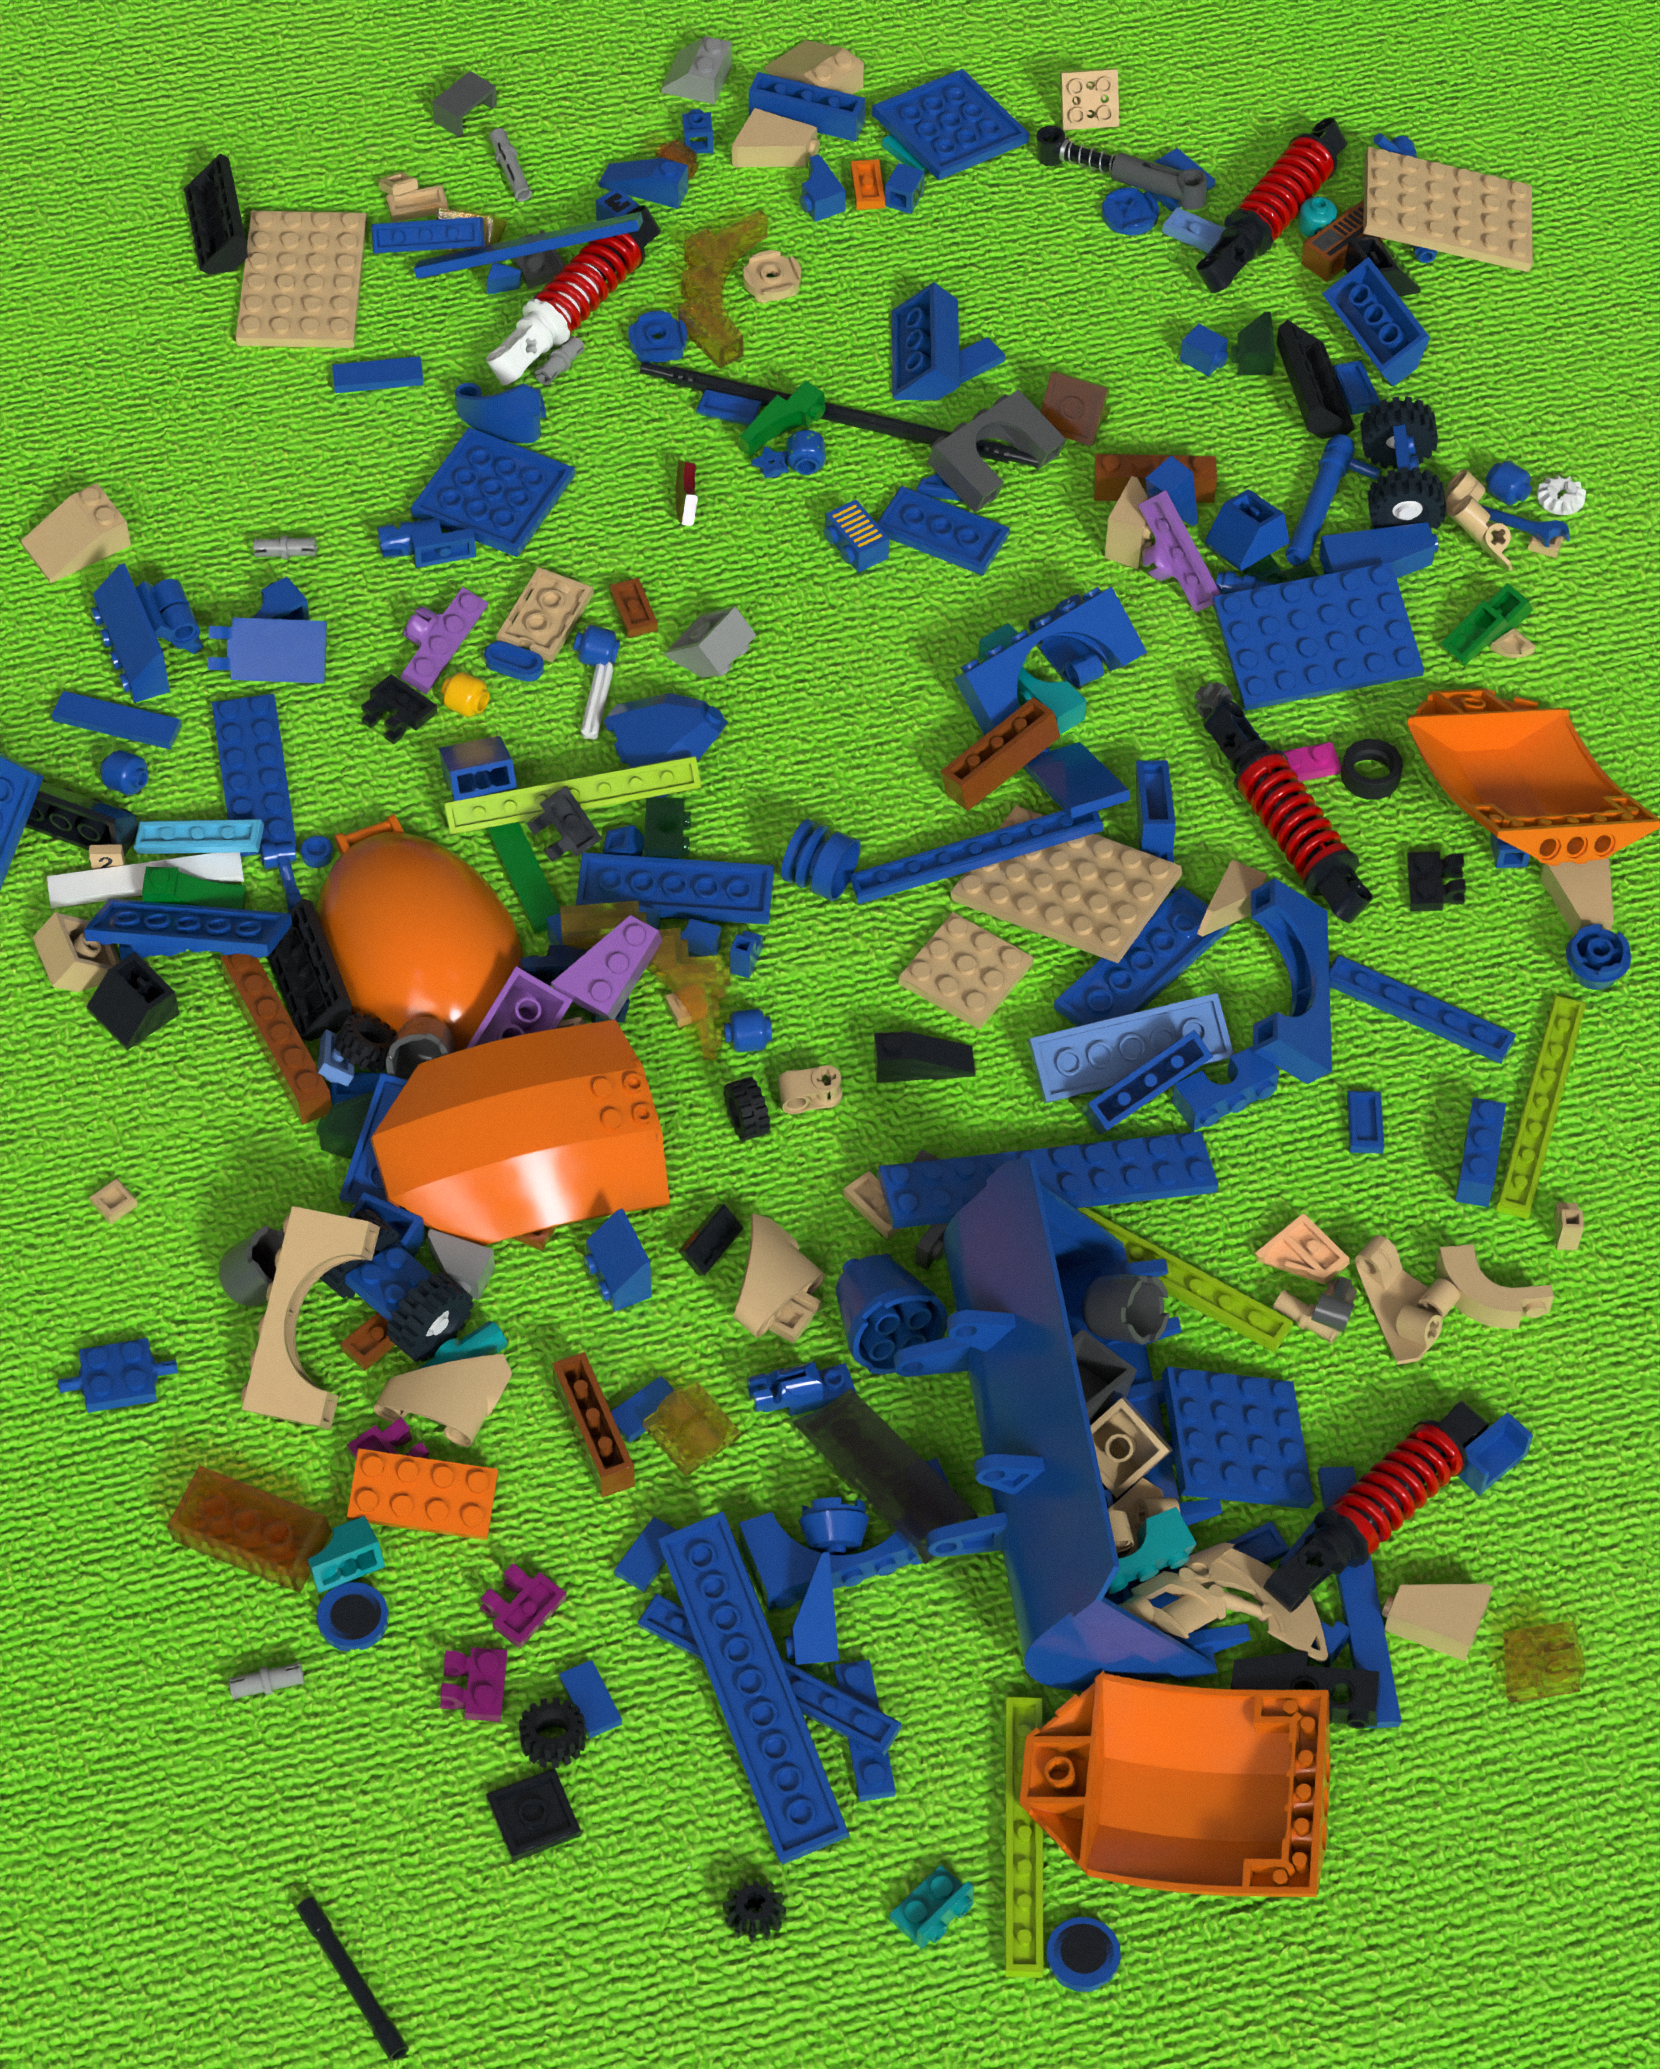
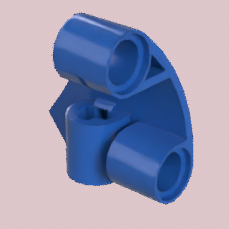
M463 383L456 388L457 415L472 428L513 443L528 444L540 438L541 390H535L523 383L500 394L482 396L480 387L474 383Z
M1080 594L1073 595L1060 602L1055 609L1030 619L1028 622L1030 632L1036 629L1034 623L1048 615L1054 619L1060 615L1059 608L1072 601H1075L1077 605L1084 601V598ZM1047 637L1037 643L1040 651L1060 676L1076 688L1104 676L1101 657L1079 641L1066 637Z

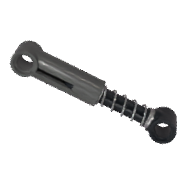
M1045 126L1037 132V158L1045 166H1056L1063 161H1069L1070 164L1078 162L1081 167L1088 165L1092 171L1100 169L1102 174L1110 172L1111 178L1114 181L1176 199L1179 205L1185 209H1199L1206 203L1207 178L1205 173L1199 169L1181 171L1122 152L1117 156L1115 153L1112 156L1106 155L1104 150L1099 153L1095 151L1094 147L1090 150L1084 148V144L1081 146L1074 145V141L1065 137L1064 131L1057 126Z

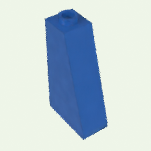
M1428 522L1327 535L1321 537L1319 559L1324 575L1391 562L1397 579L1432 565L1434 552L1438 551V539L1436 534L1431 533Z

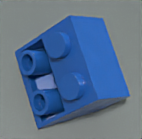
M1249 489L1223 504L1205 539L1206 547L1240 571L1252 566L1257 561L1290 543L1284 513Z

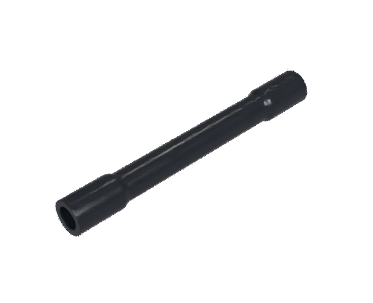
M310 1897L303 1900L296 1907V1911L307 1929L317 1939L371 2026L373 2035L389 2061L401 2058L408 2052V2045L393 2021L383 2011L333 1931L331 1922L316 1898Z

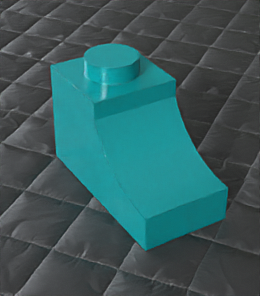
M365 1516L332 1528L333 1537L330 1543L321 1552L307 1559L318 1593L385 1567L379 1541Z

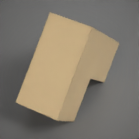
M1557 1203L1554 1211L1556 1250H1578L1584 1229L1583 1210L1578 1209V1203Z

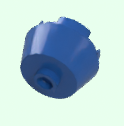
M1593 924L1581 928L1569 941L1566 948V958L1573 978L1581 986L1592 990H1602L1610 987L1627 972L1631 964L1630 946L1625 936L1619 931L1618 934H1615L1609 930L1602 929L1601 924Z
M829 1497L812 1500V1508L802 1505V1517L799 1519V1524L809 1549L820 1553L829 1552L830 1555H846V1553L858 1550L861 1547L869 1522V1516L866 1514L863 1501L857 1499L854 1501V1505H847L841 1502V1497Z

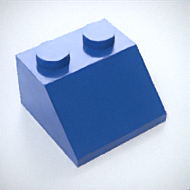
M622 1208L617 1210L586 1240L587 1255L583 1256L588 1273L590 1275L595 1274L599 1281L596 1285L603 1302L608 1300L614 1312L652 1297L650 1260Z

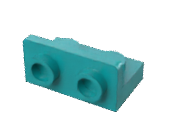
M940 1865L890 1913L889 1920L920 1949H923L930 1941L936 1943L943 1937L948 1929L947 1924L956 1916L958 1918L963 1917L971 1909L974 1903V1885L969 1881L963 1885Z

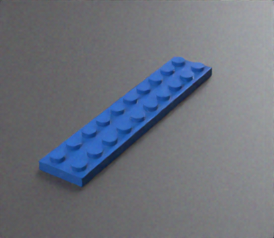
M1201 1131L879 1166L877 1173L893 1229L949 1223L968 1202L987 1186L986 1179L1003 1163L1024 1158L1035 1159L1039 1182L1074 1208L1216 1193L1219 1186Z
M720 1512L657 1539L780 1863L784 1865L850 1837L724 1512Z

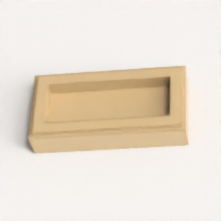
M442 185L413 190L394 197L386 195L392 222L449 212Z

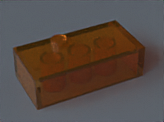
M200 1465L167 1525L175 1543L297 1593H301L311 1573L307 1559L323 1550L332 1533L326 1516Z

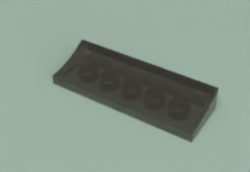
M851 1388L823 1408L792 1421L801 1440L925 1565L935 1557L928 1552L926 1535L930 1531L979 1518L976 1512Z

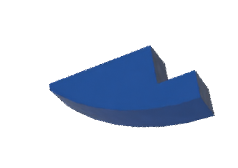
M1168 760L1136 761L1139 850L1174 863L1173 849L1176 823ZM1175 885L1169 893H1174Z

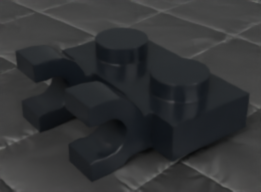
M390 674L370 690V700L361 705V710L367 713L362 717V723L372 728L380 721L383 712L388 711L393 716L384 721V726L390 729L385 733V739L395 744L402 738L408 726L416 731L437 714V705Z
M566 785L539 804L544 812L525 823L534 835L551 823L554 824L562 838L543 849L552 862L568 850H571L575 857H577L602 840V837Z
M1407 852L1410 911H1443V903L1457 905L1465 903L1466 883L1465 879H1462V867H1464L1463 853L1450 854L1444 859H1440V852ZM1441 877H1449L1455 880L1442 885Z

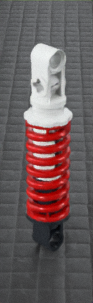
M646 205L638 206L626 214L641 212L643 223L639 231L589 241L588 245L584 246L579 254L575 255L570 263L565 265L561 272L556 274L551 282L545 285L541 292L527 302L523 307L524 317L517 322L516 329L497 349L486 357V362L502 385H508L517 380L541 353H546L553 345L556 347L563 346L565 341L569 340L572 332L580 327L581 322L589 318L590 312L596 311L600 303L608 298L609 293L614 292L618 284L625 281L628 274H631L644 263L646 257L644 247L661 232L660 227Z

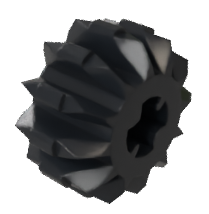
M758 1877L754 1878L753 1885L750 1886L741 1879L739 1890L729 1889L727 1892L729 1901L723 1903V1913L727 1915L725 1925L727 1928L735 1927L734 1931L737 1939L747 1933L749 1934V1941L753 1944L756 1940V1935L761 1934L762 1938L768 1941L770 1939V1930L780 1931L782 1928L780 1919L786 1917V1907L781 1905L784 1902L782 1892H774L772 1881L762 1887ZM752 1907H756L757 1913H753Z

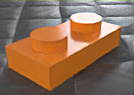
M879 159L851 161L856 210L885 208V195Z

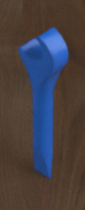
M1482 506L1490 514V521L1525 531L1537 538L1545 547H1550V540L1557 536L1566 538L1567 542L1570 541L1569 528L1562 521H1530Z

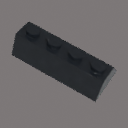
M42 780L25 825L26 828L89 850L90 845L121 844L124 857L135 842L138 830L136 815L130 811L104 804L96 798L90 799L79 795L69 788L57 787L45 780Z

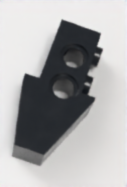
M1294 1652L1234 1660L1231 1688L1234 1690H1328L1329 1725L1332 1723L1347 1724L1355 1729H1365L1368 1726L1377 1727L1381 1688L1380 1671L1309 1666L1308 1652ZM1337 1696H1347L1350 1698L1345 1703L1333 1701Z

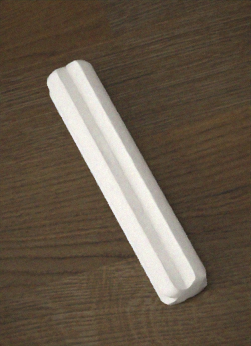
M608 662L605 666L601 663L596 665L581 727V736L584 739L595 740L598 737L613 674L611 662Z

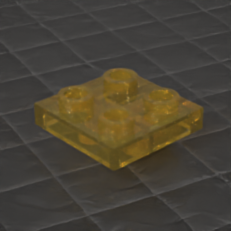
M1574 1621L1504 1632L1506 1697L1511 1703L1581 1692L1580 1677L1585 1675V1661L1582 1650L1578 1645V1629Z

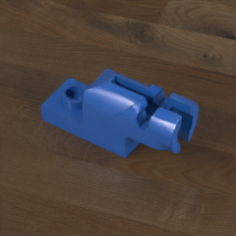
M438 518L400 522L401 526L399 529L393 526V524L377 526L378 540L383 558H395L413 554L416 568L476 557L475 537L472 528L442 533Z
M814 1361L789 1368L773 1370L768 1375L761 1373L746 1378L749 1398L754 1399L753 1409L755 1412H771L787 1407L791 1417L856 1399V1390L846 1363L817 1371Z

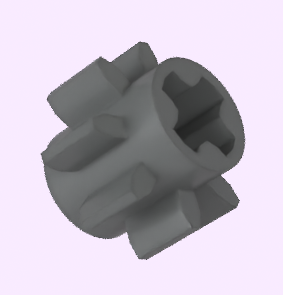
M1209 682L1206 688L1201 686L1194 696L1198 700L1195 707L1199 715L1206 719L1222 699L1232 700L1234 697L1231 695L1229 688L1224 684Z

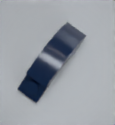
M549 945L546 956L533 955L520 958L518 968L545 984L552 986L551 982L587 951L566 945ZM629 997L615 1018L617 1023L625 1021L630 1004ZM589 1012L592 1023L605 1021Z

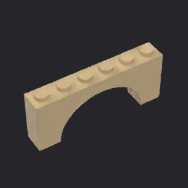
M292 1206L291 1212L286 1216L283 1224L285 1236L282 1248L278 1249L275 1256V1267L277 1269L274 1281L269 1284L266 1298L268 1305L266 1313L261 1317L258 1325V1334L260 1335L258 1346L250 1357V1368L252 1370L249 1382L244 1385L242 1390V1410L331 1430L339 1396L318 1387L303 1369L296 1347L297 1318L308 1291L327 1271L348 1261H372L380 1230L379 1226L369 1221Z

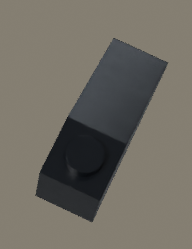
M908 1031L874 1033V1064L877 1083L975 1077L971 1045Z

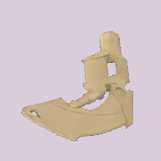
M1220 1543L1190 1555L1189 1561L1180 1566L1181 1569L1178 1574L1163 1571L1132 1588V1597L1118 1604V1606L1158 1630L1185 1639L1189 1638V1633L1218 1618L1221 1620L1225 1618L1226 1609L1237 1613L1240 1611L1257 1617L1261 1622H1267V1633L1301 1652H1308V1656L1319 1662H1325L1328 1657L1321 1622L1311 1595L1309 1594L1296 1610L1291 1613L1287 1611L1263 1589L1264 1584L1275 1570L1257 1559L1233 1549L1235 1544ZM1222 1587L1248 1592L1254 1596L1258 1604L1244 1600L1241 1596L1225 1592ZM1164 1592L1179 1598L1161 1609L1152 1606L1150 1600ZM1315 1639H1316V1643H1317L1318 1650H1316V1649H1314V1648L1311 1647V1645H1312V1643H1313V1641H1314Z

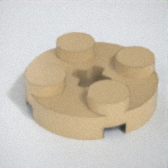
M762 251L753 255L749 259V264L743 268L744 286L750 294L754 295V299L759 303L793 297L799 292L801 267L798 261L790 255L788 259L781 256L780 251ZM772 273L774 276L777 277L770 278L767 277V274Z

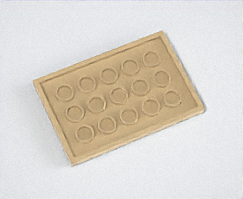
M1368 147L1365 153L1363 234L1529 272L1533 265L1532 185L1456 168L1438 162H1431L1413 156L1393 153L1384 149Z
M251 211L247 242L248 257L245 259L236 332L237 346L354 348L367 229L366 213Z
M1015 806L998 830L1044 815ZM1091 834L965 872L950 893L954 902L1119 963L1182 876L1181 865L1096 834Z

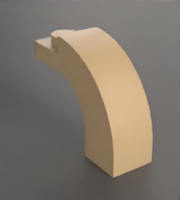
M1473 1244L1439 1248L1436 1261L1438 1278L1450 1281L1458 1289L1460 1299L1454 1306L1466 1316L1491 1327L1518 1329L1522 1316L1537 1318L1544 1314H1549L1554 1298L1551 1285L1520 1288L1500 1286L1489 1280L1480 1270Z

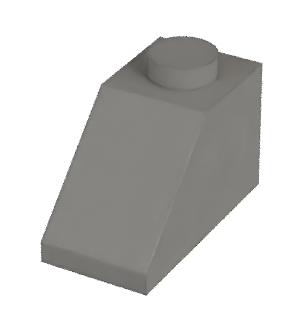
M430 1229L428 1233L429 1249L439 1272L447 1274L474 1299L479 1300L495 1269L493 1249Z

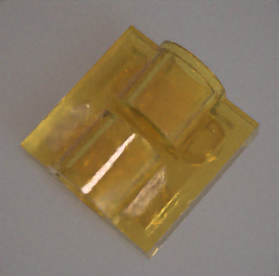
M698 1381L686 1390L681 1387L670 1393L659 1404L657 1411L645 1418L642 1424L685 1477L740 1439L741 1436L740 1430Z

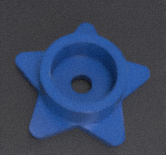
M764 447L762 456L753 459L751 462L752 465L760 468V472L765 478H775L782 473L789 472V468L785 463L787 451L774 452L769 447Z

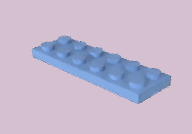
M1218 993L1028 1039L1044 1104L1110 1088L1194 1029L1213 1055V1058L1203 1065L1230 1059L1234 1052Z

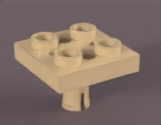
M1117 68L1060 71L1063 130L1119 126ZM1105 95H1107L1108 100L1106 102H1101V97L1103 100H1105ZM1089 110L1094 111V115L1092 117H1087V114L1092 115V112Z

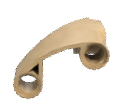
M753 1213L750 1217L751 1242L749 1257L733 1318L758 1338L771 1327L790 1298L800 1290L811 1295L823 1282L826 1274L799 1251L797 1241L775 1221Z
M1374 1235L1355 1258L1358 1274L1397 1365L1420 1361L1440 1335L1442 1320L1460 1299V1293L1455 1285L1446 1279L1438 1278L1430 1287H1427L1410 1276L1402 1268L1395 1245L1384 1236Z
M504 1354L461 1359L421 1368L390 1378L373 1409L379 1417L391 1423L400 1417L404 1419L409 1412L432 1419L446 1426L444 1434L450 1441L460 1446L469 1447L472 1445L485 1418L491 1414L513 1373Z

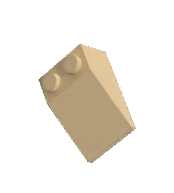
M805 40L765 66V71L770 75L851 95L863 88L864 62L847 49Z
M98 483L70 495L21 540L22 547L50 584L131 546L127 521Z

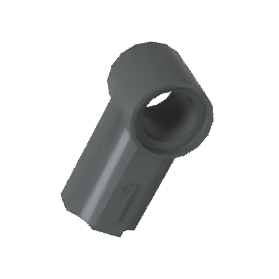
M1342 1276L1336 1280H1330L1326 1291L1321 1293L1311 1320L1343 1333L1353 1310V1302L1357 1293L1352 1285V1280Z

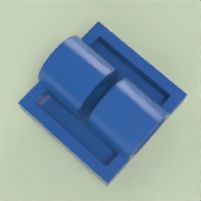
M166 579L155 586L143 581L135 588L157 638H164L178 649L183 648L193 654H196L203 648L199 638V626L183 587L178 580Z

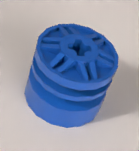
M806 819L797 828L789 842L781 867V877L783 881L788 883L796 882L797 887L806 888L811 884V890L814 894L830 901H836L850 882L849 874L855 871L860 855V841L843 832H835L831 836L829 826H819L817 821Z

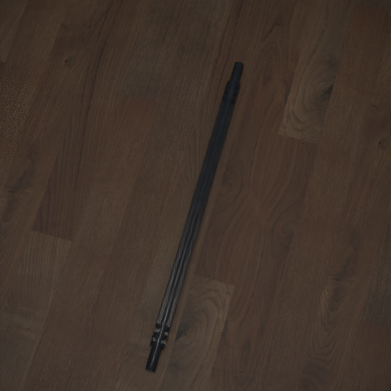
M642 362L640 367V374L666 379L667 383L701 391L707 389L761 401L762 405L765 406L777 394L786 401L792 395L675 366L667 368ZM825 403L826 410L820 418L932 445L942 436L947 438L952 434V432L830 403ZM981 440L976 443L977 451L982 458L1001 461L1007 464L1011 461L1038 468V461L1026 452L1013 450V446L994 443L988 440Z

